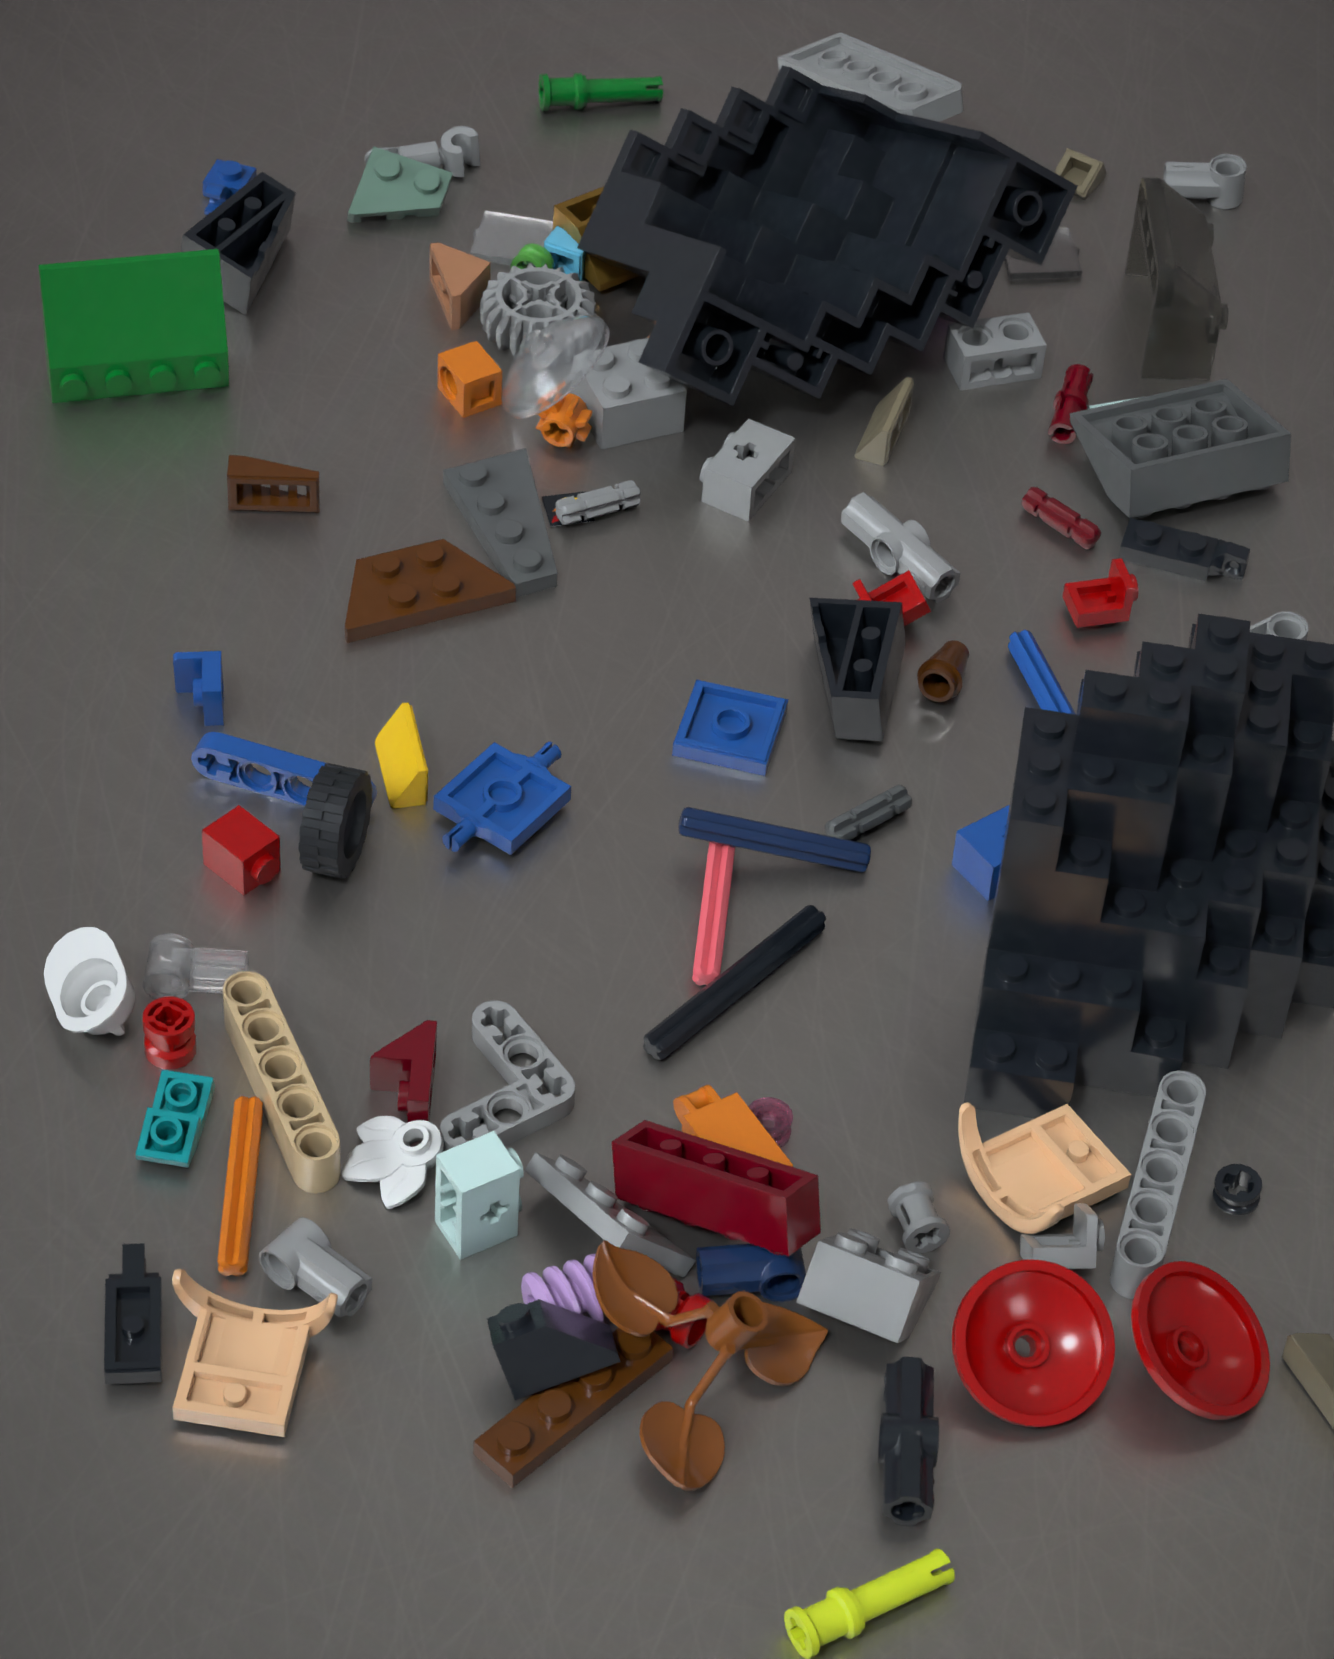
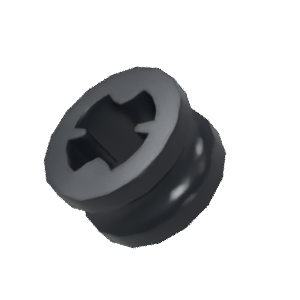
M1243 1164L1224 1166L1217 1172L1215 1177L1213 1199L1219 1208L1232 1215L1252 1213L1260 1202L1262 1179L1249 1166ZM1238 1185L1246 1188V1191L1241 1190L1237 1195L1228 1192L1229 1188L1235 1189Z

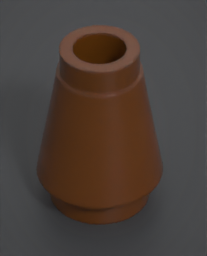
M956 640L946 642L944 646L919 667L917 672L918 686L926 698L935 702H944L956 697L960 693L969 658V651L963 643Z

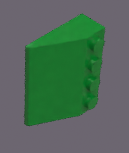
M219 249L38 265L46 365L52 403L229 386L228 345Z

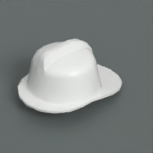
M80 927L67 933L52 948L46 959L44 969L46 989L55 1009L57 1019L64 1029L73 1033L87 1032L92 1035H103L111 1032L116 1036L123 1035L125 1033L123 1023L133 1011L136 995L135 988L127 976L115 943L106 932L96 927Z

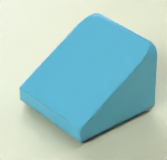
M556 226L544 241V248L554 259L553 269L563 267L565 274L578 273L579 281H584L585 252L577 248L578 243L563 228Z

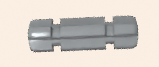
M624 481L615 484V489L610 485L577 495L576 500L574 496L559 499L555 503V514L562 525H570L580 522L582 516L584 520L617 512L620 510L619 506L622 507V510L638 506L641 502V491L634 481Z

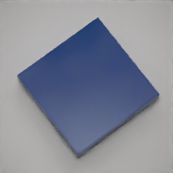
M696 679L673 743L672 756L766 776L787 713L788 699Z

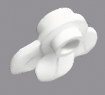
M378 1116L369 1119L357 1127V1133L363 1143L357 1145L347 1155L341 1174L346 1181H380L383 1203L386 1209H392L410 1200L425 1186L427 1170L436 1165V1154L443 1151V1137H441L442 1135L437 1126L425 1120H414L405 1123L394 1116ZM423 1140L419 1145L409 1147L412 1143Z

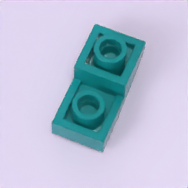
M162 1069L152 1108L147 1107L135 1153L137 1160L189 1168L200 1141L214 1094L215 1083L213 1077Z

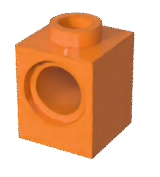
M477 341L438 353V389L463 418L502 405L503 371Z

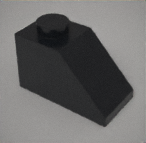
M541 1299L527 1304L516 1303L509 1305L497 1315L487 1318L493 1348L515 1400L621 1362L610 1325Z

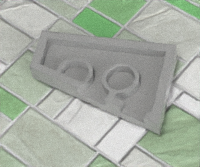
M535 1152L524 1171L602 1239L611 1244L647 1255L661 1264L668 1272L685 1278L696 1261L650 1227L649 1223L639 1215L617 1202L618 1197L610 1190L584 1178L587 1173L586 1169L572 1159L559 1155L555 1161Z

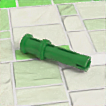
M574 73L573 77L549 78L548 74H540L538 81L539 105L542 111H548L550 106H574L575 110H582L583 107H587V103L662 102L663 89H659V86H662L663 82L661 76L587 79L586 75H582V73Z

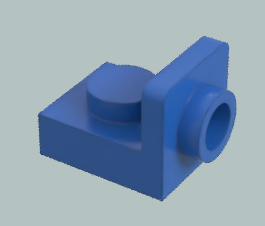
M221 651L174 653L173 667L176 692L193 693L194 707H203L205 726L224 725V682Z

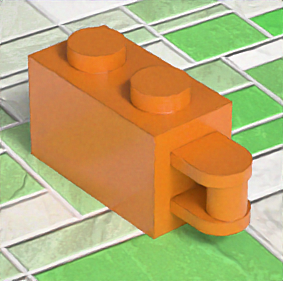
M705 1085L694 1092L674 1099V1110L682 1124L681 1132L793 1167L791 1161L737 1092L721 1099L712 1086Z

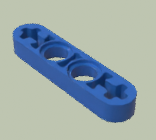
M209 732L202 736L191 756L192 764L196 770L209 779L302 806L306 804L307 795L311 787L299 781L297 776L312 782L321 766H325V762L219 732ZM252 763L263 766L271 775L259 772L253 767ZM370 780V781H371V784H372V790H373V791H372V805H373V803H374V801H375V799H376V797H377V789H376V786L374 785V783L372 782V780Z

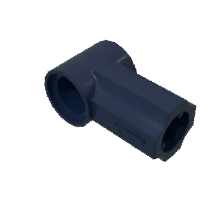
M753 1244L698 1247L696 1249L699 1293L704 1296L735 1294L740 1291L761 1292V1295L767 1300L786 1302L798 1298L806 1276L801 1248L790 1256L773 1254L767 1249Z

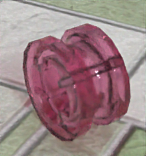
M765 1097L753 1101L748 1106L762 1125L763 1120L774 1121V1127L764 1128L780 1148L789 1141L792 1131L793 1114L788 1104L780 1099Z

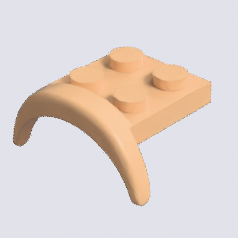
M969 1102L960 1106L958 1119L959 1144L968 1176L991 1211L1015 1231L1023 1234H1036L1074 1214L1075 1203H1086L1088 1206H1091L1128 1188L1132 1174L1068 1104L983 1143L978 1131L975 1107Z
M176 1269L172 1279L174 1290L185 1307L197 1317V1322L173 1404L174 1420L285 1437L309 1340L322 1331L332 1319L338 1295L330 1292L327 1298L320 1303L301 1309H264L240 1304L218 1296L195 1282L184 1269Z

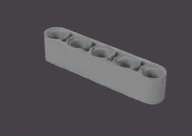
M1177 1070L1169 1072L1163 1076L1159 1084L1119 1233L1110 1272V1283L1119 1295L1128 1299L1134 1298L1139 1284L1149 1273L1163 1265L1206 1097V1086L1203 1080L1188 1071Z

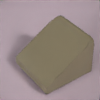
M1067 148L1054 173L1077 185L1078 187L1074 195L1085 200L1100 185L1107 174L1103 162Z

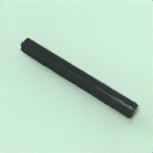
M814 905L805 906L645 1034L643 1048L646 1053L651 1054L655 1060H663L822 932L825 929L824 922L826 921L823 911H818Z

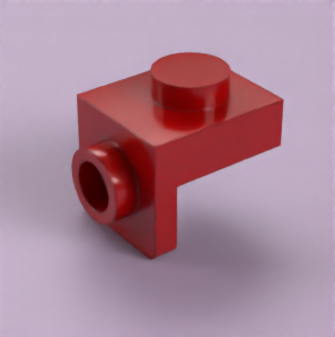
M1117 558L1111 561L1108 578L1065 583L1062 597L1076 628L1129 621L1132 603L1137 601L1139 590L1135 575L1129 574L1122 558Z
M909 570L869 593L861 579L852 583L860 597L857 600L902 602L904 626L931 612L928 603Z

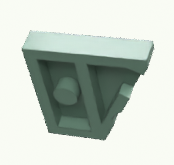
M373 146L348 211L347 221L358 223L361 222V217L385 215L386 220L403 219L409 215L417 217L439 216L452 182L453 173Z

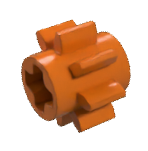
M558 391L552 401L544 399L537 411L541 419L536 429L541 430L544 439L548 443L557 447L567 446L570 449L576 439L584 442L592 428L588 421L593 412L588 410L585 402L575 394H562Z

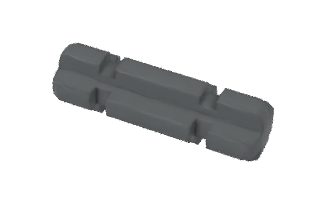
M896 785L828 821L825 824V832L832 837L850 840L909 809L912 806V798L908 795L907 789L903 785Z

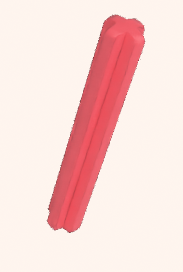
M709 842L693 966L692 979L698 986L708 985L721 972L735 847Z

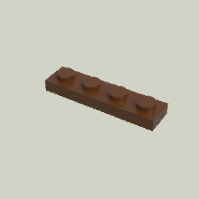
M617 1328L613 1331L621 1362L534 1393L473 1441V1454L511 1488L515 1487L672 1361L673 1347L654 1331L646 1337H637Z

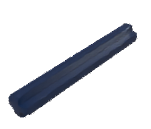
M691 807L684 808L679 819L678 831L684 837L860 873L865 872L870 863L871 847L866 843Z

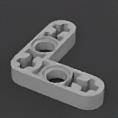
M493 1000L477 1006L472 1013V1039L509 1085L446 1116L440 1124V1134L444 1141L442 1152L468 1142L465 1140L466 1138L472 1137L473 1140L492 1131H495L506 1147L565 1118L574 1108V1079L515 1008L508 1003ZM504 1026L503 1034L500 1032L498 1027ZM527 1053L536 1058L537 1061L530 1066L520 1067L514 1065L509 1059L515 1054ZM543 1086L547 1089L549 1093L542 1095ZM561 1093V1096H559V1097H555V1096H554V1095H557V1094ZM501 1109H513L519 1112L522 1117L515 1122L504 1123L494 1117V1113ZM460 1134L462 1137L454 1138V1135Z

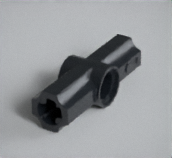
M901 1357L900 1360L889 1363L886 1366L883 1396L885 1405L884 1413L881 1414L878 1463L883 1464V1515L890 1517L894 1520L895 1524L915 1526L922 1520L931 1519L934 1506L933 1467H936L938 1457L939 1417H934V1367L925 1364L922 1358Z

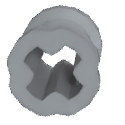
M916 1181L901 1186L891 1193L887 1200L888 1208L892 1216L899 1218L903 1227L902 1241L906 1249L922 1254L935 1250L946 1242L950 1236V1228L946 1220L937 1215L933 1206V1191L929 1184Z

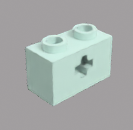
M495 1131L436 1154L435 1223L460 1260L518 1235V1212L522 1211L519 1187L520 1178L524 1176V1170L516 1151L511 1147L506 1149Z

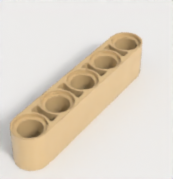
M237 972L231 975L223 985L225 1029L255 1096L263 1102V1114L293 1181L298 1188L305 1192L314 1194L327 1192L336 1186L341 1176L340 1138L269 982L257 972Z

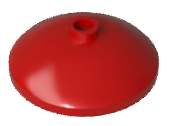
M1028 1259L1003 1264L989 1271L967 1291L957 1309L953 1323L952 1352L958 1374L964 1386L975 1401L997 1418L1014 1425L1032 1428L1048 1427L1066 1422L1088 1409L1100 1396L1113 1368L1115 1336L1109 1313L1103 1301L1090 1284L1064 1266L1045 1260ZM1018 1338L1026 1340L1030 1346V1353L1027 1357L1020 1356L1015 1349V1343Z
M1169 1262L1149 1273L1141 1281L1135 1292L1131 1320L1138 1354L1152 1380L1175 1403L1189 1412L1207 1419H1232L1253 1408L1260 1401L1267 1388L1270 1374V1357L1264 1331L1247 1300L1223 1276L1210 1268L1194 1262Z

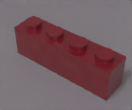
M647 1120L642 1121L612 1141L615 1195L619 1200L637 1205L645 1211H655L679 1219L687 1225L700 1226L721 1233L731 1240H741L765 1248L777 1255L790 1256L821 1233L819 1180L816 1174Z

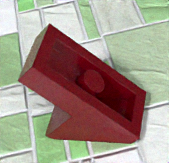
M424 1021L375 1052L370 1058L371 1090L398 1092V1112H407V1123L414 1120L430 1122L437 1055V1021Z

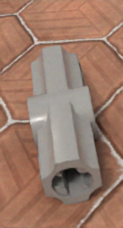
M865 492L854 496L848 506L842 511L841 523L870 547L872 560L884 574L892 575L898 572L901 575L909 570L921 593L936 603L949 598L953 589L959 585L961 573L931 548L929 536L920 523L915 520H908L902 523L876 499L868 496Z

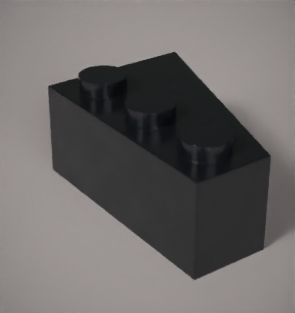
M264 172L258 174L184 233L182 237L181 252L219 249L224 302L244 315L249 311L290 231L296 196L294 191Z
M809 597L814 642L835 737L840 739L883 741L906 645L902 602Z

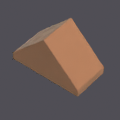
M439 242L430 243L429 278L451 330H457L480 308L483 291L487 288L491 277V262Z

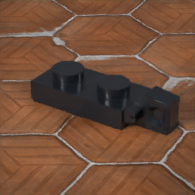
M1130 518L1120 546L1118 558H1122L1126 562L1207 581L1208 575H1222L1243 580L1249 561L1250 549L1230 541L1218 540L1217 538L1204 536L1196 532H1188L1150 521Z
M145 1243L122 1244V1274H109V1278L105 1279V1384L162 1382L161 1277H159V1272L146 1273Z

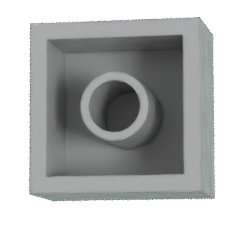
M649 338L572 354L570 393L579 396L585 402L587 409L592 410L593 414L588 423L592 426L590 431L601 450L684 431L686 389L683 384L638 363Z

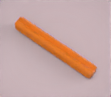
M240 1096L234 1102L217 1259L218 1271L224 1276L234 1275L240 1277L246 1273L248 1267L263 1118V1102L256 1096L250 1098Z

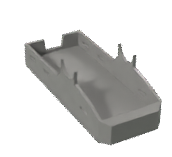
M842 32L778 57L779 71L782 65L791 67L821 85L868 95L901 114L940 122L964 111L961 82Z

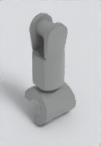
M456 126L447 130L441 137V148L437 147L436 141L380 148L440 169L442 165L443 170L452 172L455 177H465L464 163L470 166H481L478 134L476 130L467 126ZM372 149L369 150L365 155L366 164L368 162Z

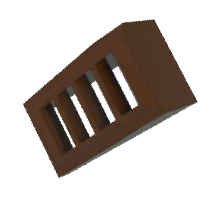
M229 455L227 469L228 510L320 512V479L318 471L248 456ZM279 485H288V491L279 490ZM297 486H306V495L297 494Z

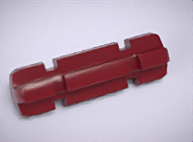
M1031 487L1021 500V504L1027 512L1035 517L1042 518L1044 523L1064 536L1073 538L1075 543L1085 549L1093 548L1101 537V531L1096 524L1088 519H1082L1080 514L1054 497H1048V494L1038 487Z

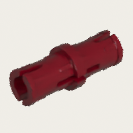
M1073 364L1069 366L1065 373L1062 389L1055 395L1053 401L1055 413L1049 426L1048 434L1049 436L1053 435L1051 439L1056 443L1070 444L1076 439V433L1070 423V413L1088 409L1089 401L1087 394L1094 375L1090 373V369L1085 365Z

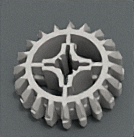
M528 263L527 268L524 269L512 266L510 273L498 272L496 280L488 281L487 288L483 291V298L480 300V321L482 329L487 333L488 341L497 342L499 350L511 349L513 357L521 353L528 355L530 360L534 356H543L548 360L552 354L565 357L567 350L579 351L580 344L589 341V336L596 324V300L594 299V293L589 290L588 282L579 281L578 273L565 274L563 267L550 269L547 263L543 267H533Z

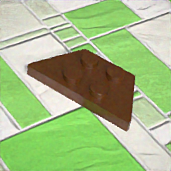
M445 539L356 559L345 621V640L347 643L513 603L516 602V587L514 583Z

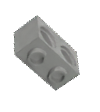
M1027 312L979 319L976 321L974 328L957 323L948 324L943 358L959 389L966 390L1040 379L1042 377L1047 344L1032 316Z

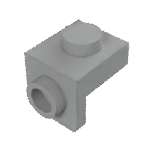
M1075 1203L1073 1234H1021L1020 1256L1024 1260L1036 1259L1053 1262L1068 1269L1096 1268V1253L1103 1250L1105 1243L1103 1221L1098 1219L1097 1214L1086 1203Z

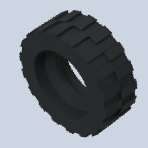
M325 763V766H321L318 774L315 775L303 809L299 832V860L303 870L343 879L344 877L347 878L350 872L354 870L365 843L372 807L373 790L370 781L371 776L367 774V771Z

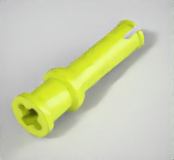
M937 1548L929 1554L855 1589L849 1590L846 1587L841 1588L837 1586L829 1590L826 1599L805 1609L794 1606L785 1611L784 1622L787 1634L793 1646L803 1658L809 1659L819 1654L821 1646L844 1636L847 1639H852L861 1634L865 1627V1622L937 1588L953 1583L955 1579L953 1568L943 1572L941 1569H938L931 1573V1571L951 1561L945 1552Z

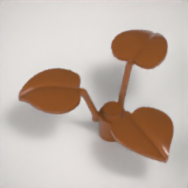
M606 1240L597 1248L592 1275L595 1294L604 1314L621 1330L637 1337H646L655 1330L658 1322L665 1327H673L703 1318L707 1319V1341L711 1347L719 1351V1354L687 1399L684 1409L673 1402L661 1401L645 1412L640 1423L641 1444L653 1465L674 1486L680 1487L684 1491L698 1490L705 1486L718 1472L724 1458L725 1444L718 1423L706 1415L694 1414L697 1403L726 1361L735 1352L745 1349L746 1364L756 1376L773 1385L789 1386L799 1381L809 1370L819 1346L828 1333V1329L796 1312L762 1302L757 1296L746 1291L736 1292L720 1307L715 1302L710 1301L702 1308L670 1315L677 1305L678 1293L673 1278L661 1264L647 1255L619 1248Z

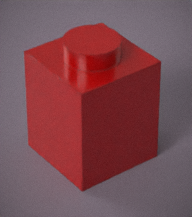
M240 805L202 829L203 864L243 896L260 884L268 883L281 871L280 836Z

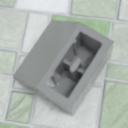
M852 1228L849 1229L848 1234L838 1232L837 1235L819 1240L796 1303L896 1343L909 1338L941 1274L940 1271L928 1267L930 1259L904 1248H899L897 1254L878 1247L879 1238Z

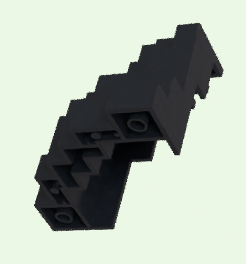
M782 65L766 102L740 88L731 87L716 123L705 119L691 110L681 108L665 145L638 131L630 130L577 248L609 265L636 273L646 279L631 313L654 323L655 326L638 363L708 397L732 406L735 404L750 369L791 389L820 399L836 363L872 375L887 340L923 352L938 317L974 328L1006 255L1042 265L1078 186L984 132L901 114L868 95L821 85L795 69Z
M1198 613L1197 623L1192 624L1188 648L1142 641L1141 651H1137L1134 676L1085 670V676L1081 680L1077 714L1025 707L1000 872L979 989L964 1103L969 1102L978 1110L1037 1118L1065 1104L1070 1106L1074 1085L1156 1097L1163 1076L1169 1072L1180 1070L1182 1062L1228 1069L1237 1032L1282 1038L1291 1002L1334 1009V778L1327 777L1331 763L1334 723V644L1250 632L1251 621Z

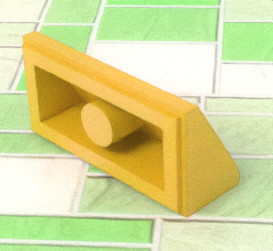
M409 702L402 703L375 740L389 805L395 809L426 805V801H428V768L413 708Z

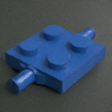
M494 742L433 797V810L457 823L455 827L442 837L446 848L450 849L452 847V852H457L469 839L477 836L510 855L513 854L571 800V786L548 771V768L561 758L562 754L556 744L552 747V742H547L533 756L527 757L513 753Z

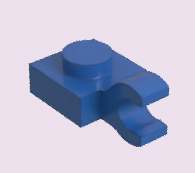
M217 159L203 180V196L210 198L209 204L204 210L205 215L211 213L257 176L256 168L241 165L236 161Z

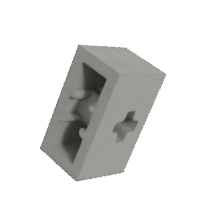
M747 419L736 433L731 432L727 436L722 449L715 457H709L703 464L700 472V481L703 482L702 502L749 522L792 472L795 438Z

